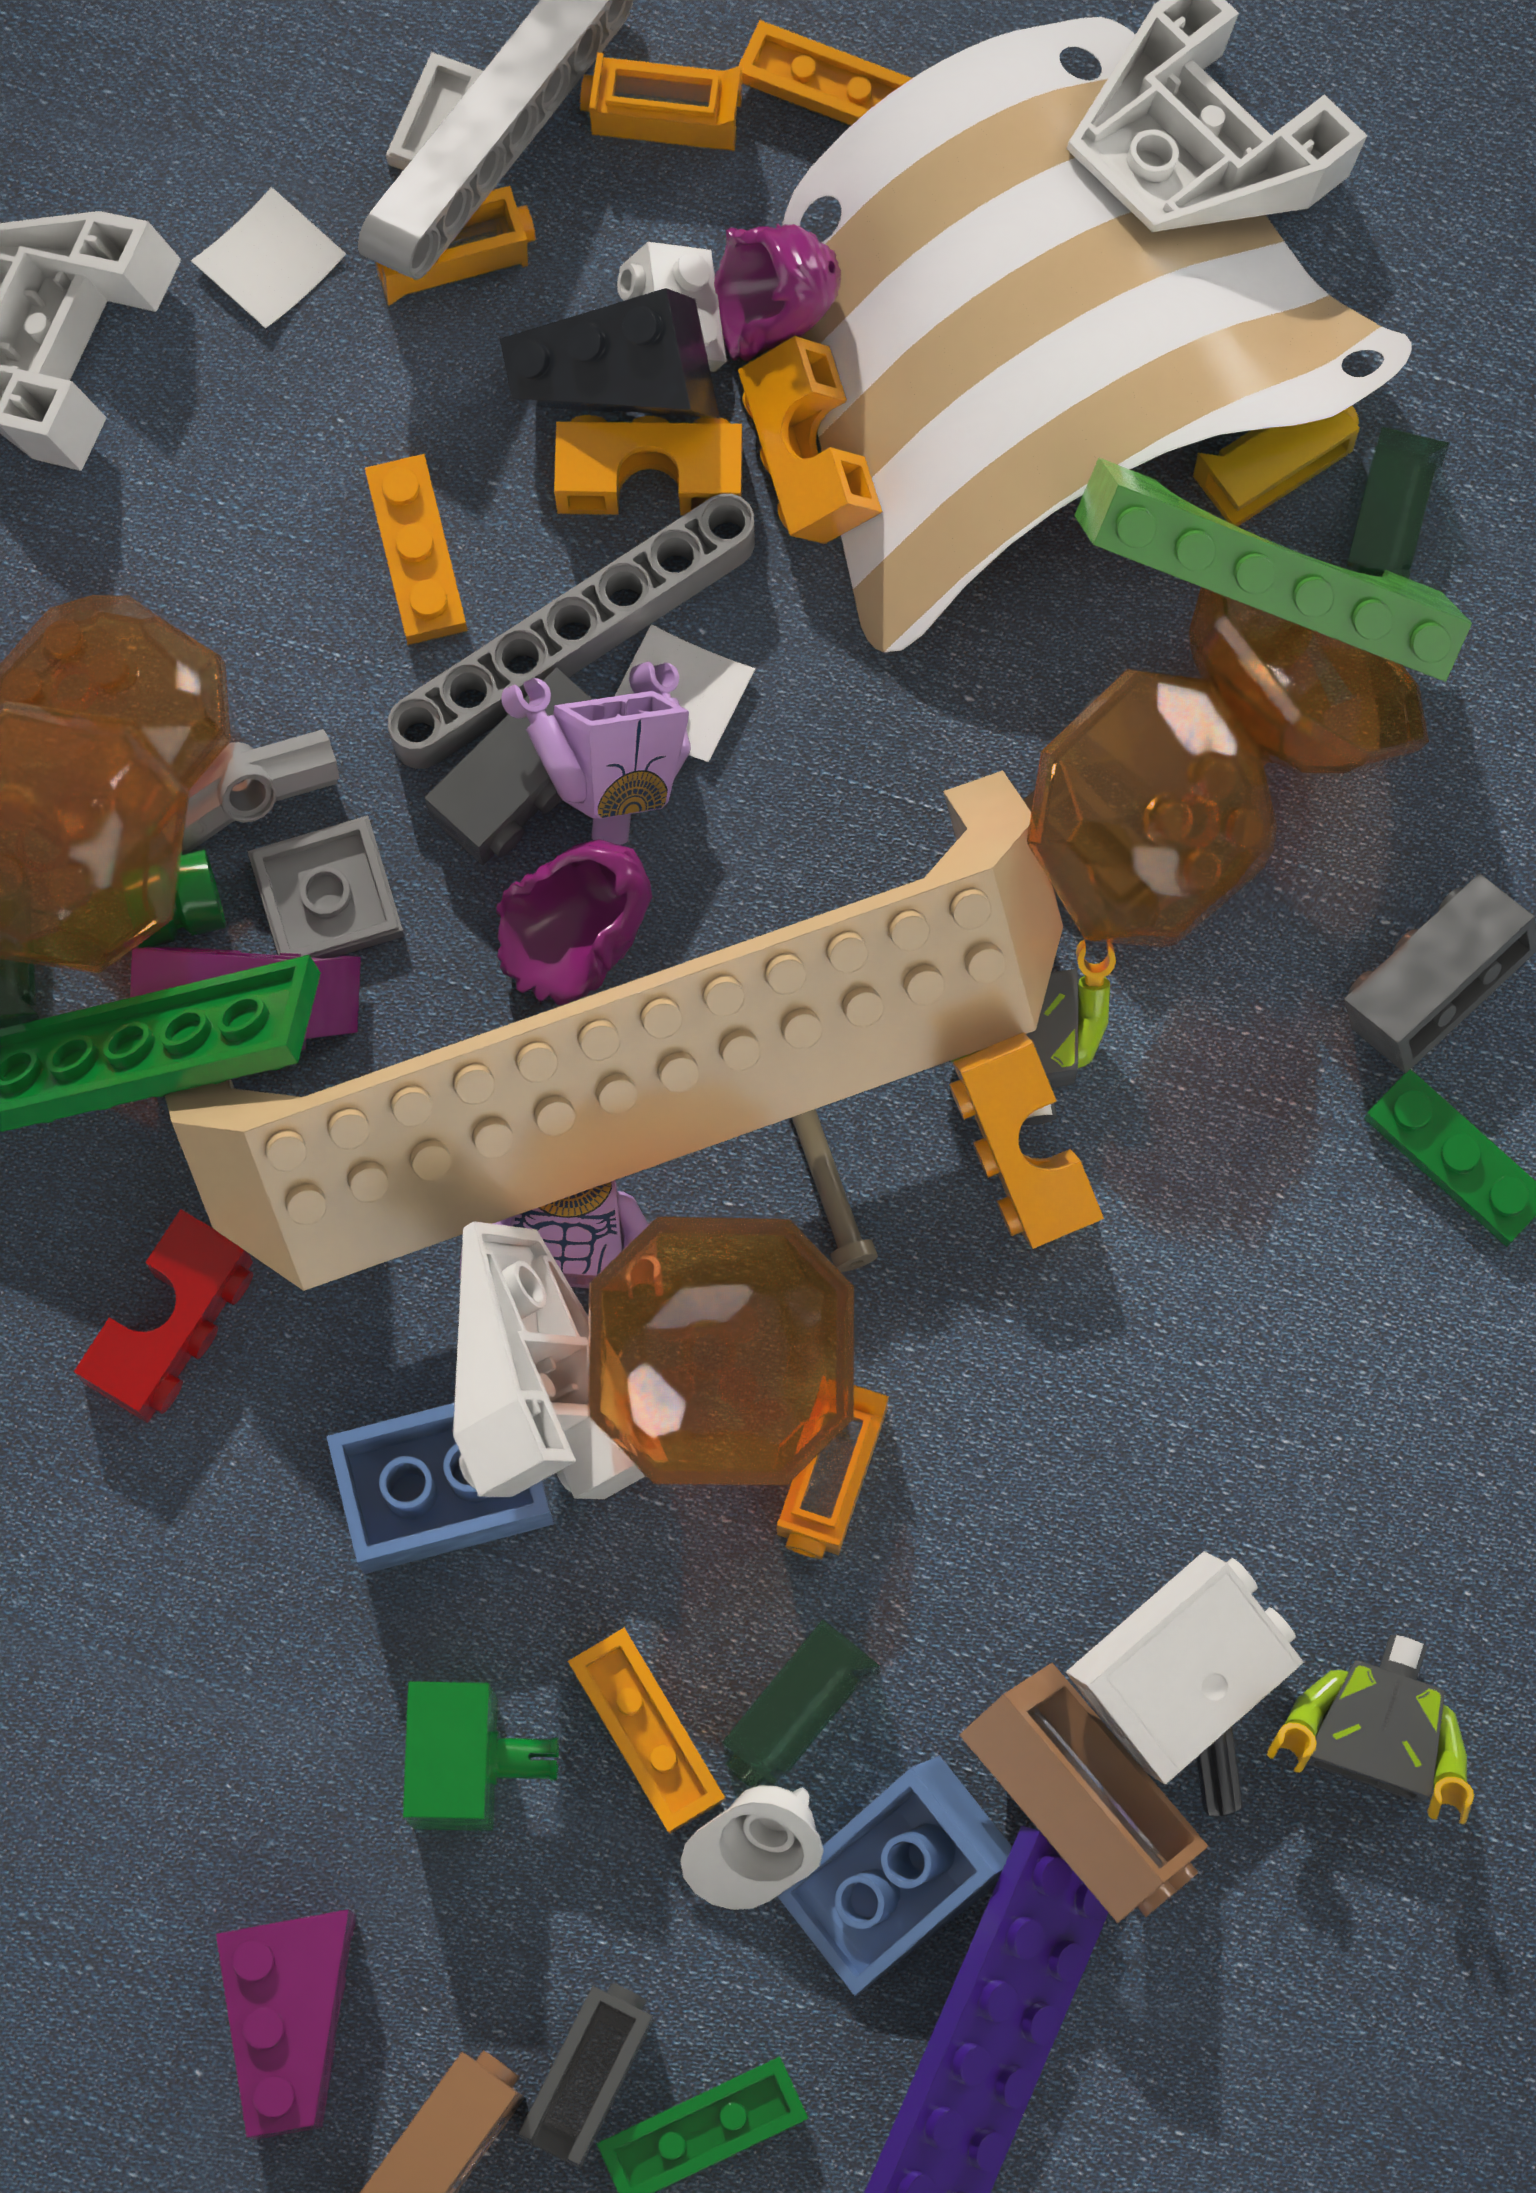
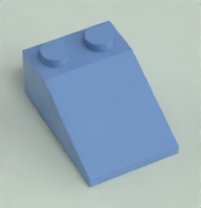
M937 1756L909 1768L823 1845L824 1851L820 1865L813 1873L777 1897L849 1990L856 1996L993 1887L1000 1877L1012 1846L941 1756Z

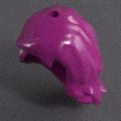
M777 224L776 228L760 226L748 231L742 228H729L726 230L725 252L720 261V268L715 274L714 288L718 296L726 350L734 361L739 357L744 361H750L756 355L771 350L794 336L800 337L819 322L835 302L841 284V269L839 268L835 252L827 245L819 242L815 234L795 224H785L783 226Z
M600 839L576 844L558 855L553 861L541 865L534 874H527L520 883L517 881L512 883L509 889L503 892L502 900L496 907V914L501 918L498 929V940L501 946L498 950L497 958L501 962L500 969L503 974L516 980L518 991L525 993L532 990L540 1003L550 997L557 1005L562 1006L571 1003V1001H577L581 997L585 998L590 991L597 990L602 986L608 972L619 960L624 959L625 954L632 947L652 900L650 880L634 849Z

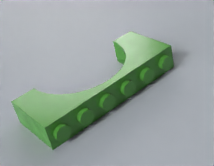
M1098 458L1074 515L1091 543L1097 547L1444 682L1449 677L1472 625V622L1441 591L1385 570L1382 577L1372 576L1341 568L1296 552L1200 509L1172 493L1153 478L1102 458Z

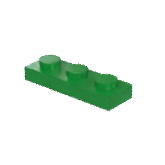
M1411 1069L1406 1074L1404 1073L1367 1112L1364 1119L1506 1247L1535 1219L1536 1181Z
M779 2056L596 2144L618 2193H656L788 2130L809 2118Z

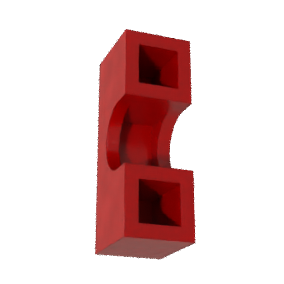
M180 1209L145 1262L156 1278L175 1290L176 1304L171 1317L159 1328L146 1332L128 1329L109 1317L73 1371L83 1384L146 1423L150 1421L156 1411L161 1414L165 1413L175 1401L183 1384V1381L178 1376L191 1356L200 1359L205 1354L218 1331V1326L213 1324L227 1302L235 1305L242 1298L253 1278V1272L249 1270L253 1261L247 1251L182 1209Z

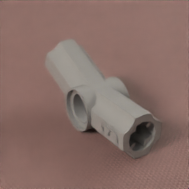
M324 729L256 749L241 742L227 743L218 747L209 756L205 773L148 811L147 815L152 825L175 856L187 854L234 821L242 823L254 822L264 817L273 808L276 801L337 784V780L340 777L330 740Z

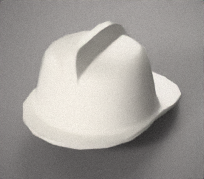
M759 1785L749 1788L727 1810L698 1829L685 1843L680 1861L684 1879L694 1893L712 1905L731 1910L753 1909L771 1901L813 1873L820 1865L824 1850L820 1835L816 1831L812 1811L808 1807L810 1797L808 1791L802 1787L791 1792L771 1785Z

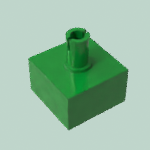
M408 1681L403 1818L413 1829L493 1831L494 1795L498 1778L550 1779V1781H557L559 1769L557 1760H531V1758H559V1738H499V1731H497L498 1698L489 1683Z

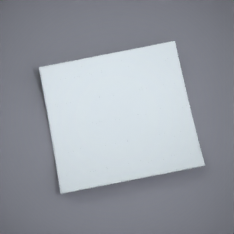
M271 187L232 228L202 253L193 258L191 262L264 328H267L322 281L346 253Z
M651 624L615 696L634 694L629 682V673L634 666L645 662H650L653 666L662 663L673 665L678 670L679 683L670 692L671 698L678 699L679 705L689 711L686 727L691 744L689 756L709 762L755 668L702 649Z

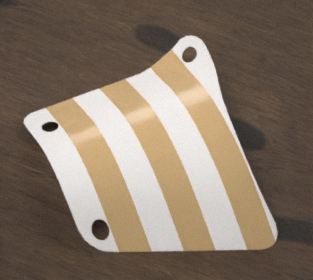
M1103 17L1080 18L1017 30L993 37L942 60L890 93L852 124L811 166L794 190L787 207L782 226L785 224L800 226L803 214L807 208L819 198L825 196L834 197L841 206V219L837 228L830 237L821 242L835 252L839 268L841 269V284L838 296L821 320L805 334L801 335L800 338L830 346L847 402L831 410L822 419L817 431L821 450L824 451L831 447L865 456L881 505L882 513L841 535L860 625L867 640L879 651H902L920 638L962 589L1008 546L1052 513L1082 496L1098 458L1127 469H1132L1166 452L1217 435L1295 426L1333 417L1359 402L1394 377L1406 364L1411 353V341L1405 334L1381 327L1340 303L1323 290L1304 270L1266 215L1151 232L1066 149L1074 132L1135 36L1127 27L1113 20ZM1068 47L1085 49L1098 59L1102 67V73L1094 80L1076 78L1063 68L1060 62V53ZM1368 350L1376 351L1383 355V364L1376 371L1365 377H1353L1342 370V361L1353 352Z

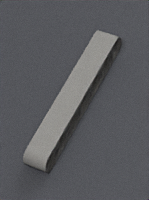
M540 0L371 210L359 234L358 251L360 255L412 279L418 280L422 278L597 58V52L601 53L623 26L632 8L633 0Z
M719 494L708 499L401 699L391 709L388 716V731L397 758L406 766L414 769H426L438 764L499 724L508 715L501 700L502 692L505 688L517 685L525 699L528 694L524 689L523 683L527 680L537 678L543 681L556 667L568 678L742 565L752 555L755 548L754 513L750 504L742 497L734 494ZM722 523H733L743 530L738 536L731 539H722L712 533V530ZM672 556H682L692 562L686 570L675 573L666 571L660 566L664 560ZM621 589H630L640 595V598L629 606H618L609 600L616 591ZM574 622L584 624L589 628L588 633L577 640H567L558 634L564 625ZM519 656H529L538 662L535 668L525 674H516L506 668L512 659ZM476 689L486 695L485 699L473 708H463L455 703L456 697L466 690ZM416 723H425L434 728L432 734L421 742H411L402 737L405 730Z

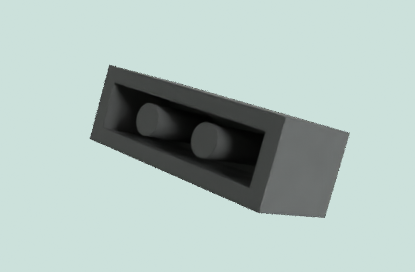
M557 667L543 680L549 686L551 693L550 703L544 709L548 716L554 714V705L592 700ZM527 696V697L525 698V701H526L528 704H529V702H530V701H529V696ZM508 714L424 797L429 817L482 866L494 854L498 857L508 854L525 833L523 826L539 810L543 814L548 813L562 800L526 731L531 725L527 717L518 719Z
M1479 873L1464 888L1458 887L1452 890L1440 904L1438 912L1420 929L1408 931L1396 944L1393 954L1374 971H1366L1355 980L1348 995L1344 998L1352 1030L1406 1074L1536 953L1535 916Z

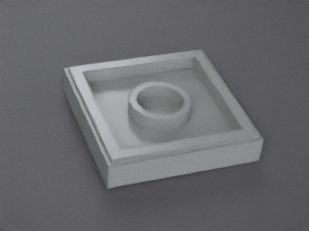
M368 815L248 851L278 955L282 952L300 953L301 957L310 955L311 958H334L405 936Z

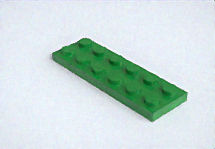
M306 955L1 1028L0 1133L38 1123H50L60 1118L90 1111L106 1110L116 1105L151 1097H163L185 1089L207 1084H219L229 1079L268 1070L275 1071L289 1065L298 1064L321 975L320 970L311 956Z

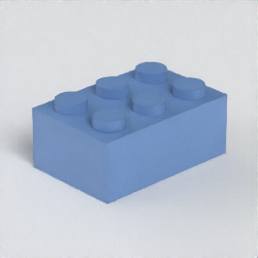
M455 1403L326 1436L356 1561L364 1574L554 1525L543 1480L513 1497H479L477 1491L466 1481L460 1469L459 1458L461 1453L453 1436Z

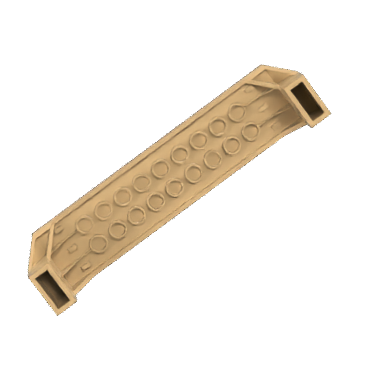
M1002 770L943 791L956 842L923 879L304 1097L235 1089L231 1079L219 1084H207L166 1095L165 1099L173 1127L213 1229L305 1291L463 1234V1227L473 1221L490 1224L502 1221L974 1053L1024 1032L1027 1034L1035 1031L1061 938L1063 924L1034 815Z

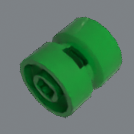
M205 849L171 858L166 871H162L154 863H149L118 872L126 911L138 948L155 947L174 942L178 929L183 927L192 936L226 928L218 888Z

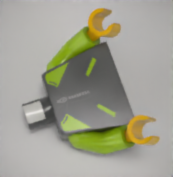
M1085 940L1080 941L1077 945L1078 967L1085 975L1079 979V982L1077 969L1051 972L1036 1030L1026 1034L1036 1048L1051 1088L1068 1086L1075 1083L1078 1068H1082L1093 1061L1108 1026L1110 981L1106 976L1112 972L1116 963L1114 947L1109 940H1107L1106 945L1107 957L1104 961L1097 964H1092L1085 960ZM965 1055V1056H962V1057H960V1058L951 1060L950 1062L952 1063V1062H954V1061H956V1060H958V1059H961V1058H963V1057H966V1056H968V1055ZM1055 1102L1031 1113L1022 1125H1039L1055 1120L1057 1118Z
M1389 1635L1379 1667L1355 1660L1347 1671H1329L1298 1696L1285 1724L1278 1731L1267 1751V1755L1271 1759L1275 1757L1280 1748H1286L1295 1753L1298 1759V1763L1294 1768L1296 1773H1300L1308 1764L1419 1803L1424 1802L1430 1797L1434 1787L1427 1811L1428 1816L1434 1820L1438 1818L1441 1805L1449 1804L1460 1812L1459 1824H1465L1474 1799L1473 1789L1467 1783V1755L1456 1714L1448 1706L1444 1705V1690L1417 1681L1427 1646L1403 1636Z

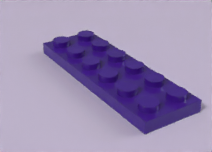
M1021 1825L864 2193H990L1109 1913L1038 1830Z

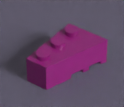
M170 946L132 948L130 998L301 957V954L281 952L280 955L242 953L241 950ZM361 957L312 958L321 975L301 1050L306 1049V1040L310 1038L358 1032Z
M349 1909L216 1934L246 2138L258 2140L322 2128L336 2045L335 2036L341 1999H343L349 1949L356 1921V1914Z

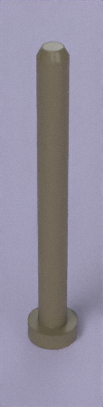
M816 1109L792 1117L838 1247L830 1255L835 1270L837 1272H846L873 1262L878 1257L873 1240H862Z

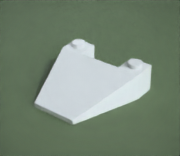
M1159 0L1155 3L1074 132L1066 148L1151 232L1308 209L1349 177L1367 138V135L1325 95L1273 135H1270L1220 87L1204 69L1223 55L1239 14L1226 0Z
M94 211L0 223V434L34 460L82 471L107 417L70 379L107 301L157 312L181 261L179 256L148 221Z
M473 1221L463 1227L453 1436L461 1453L459 1464L462 1474L469 1485L477 1491L479 1497H513L557 1473L559 1480L572 1493L574 1499H606L667 1465L644 1410L536 1229Z

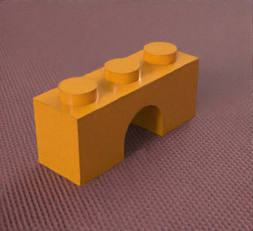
M794 336L739 368L738 372L745 391L743 393V403L748 414L754 420L762 446L760 457L765 469L772 477L779 500L777 506L778 515L788 530L789 535L826 544L882 513L865 456L831 447L821 453L817 450L816 436L822 419L831 410L847 402L830 346Z
M594 415L577 416L571 419V422L556 421L554 493L557 514L619 515V495L622 485L632 474L646 469L665 472L675 480L679 487L680 515L687 514L708 499L719 494H734L742 497V424L730 423L724 418H698L694 423H669L666 419L657 416H641L635 418L632 422H607L604 418Z
M1023 1032L952 1062L959 1077V1080L949 1084L952 1095L963 1119L974 1116L983 1138L973 1142V1145L987 1178L999 1175L1007 1197L997 1200V1204L1010 1235L1014 1236L1022 1232L1023 1237L1034 1249L1103 1220L1104 1217L1082 1162L1071 1149L1042 1159L1029 1157L1020 1150L1019 1132L1025 1119L1034 1111L1057 1102L1036 1048L1029 1037Z

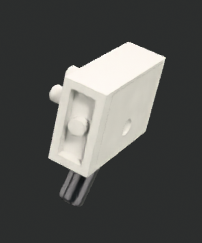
M1203 1551L1068 1669L1066 1674L1146 1773L1166 1785L1196 1758L1203 1810L1209 1816H1228L1240 1810L1242 1806L1232 1726L1304 1662L1290 1645V1642L1296 1638L1292 1628L1271 1607L1264 1611L1253 1597L1252 1593L1258 1589V1585L1248 1571L1233 1558L1225 1562Z

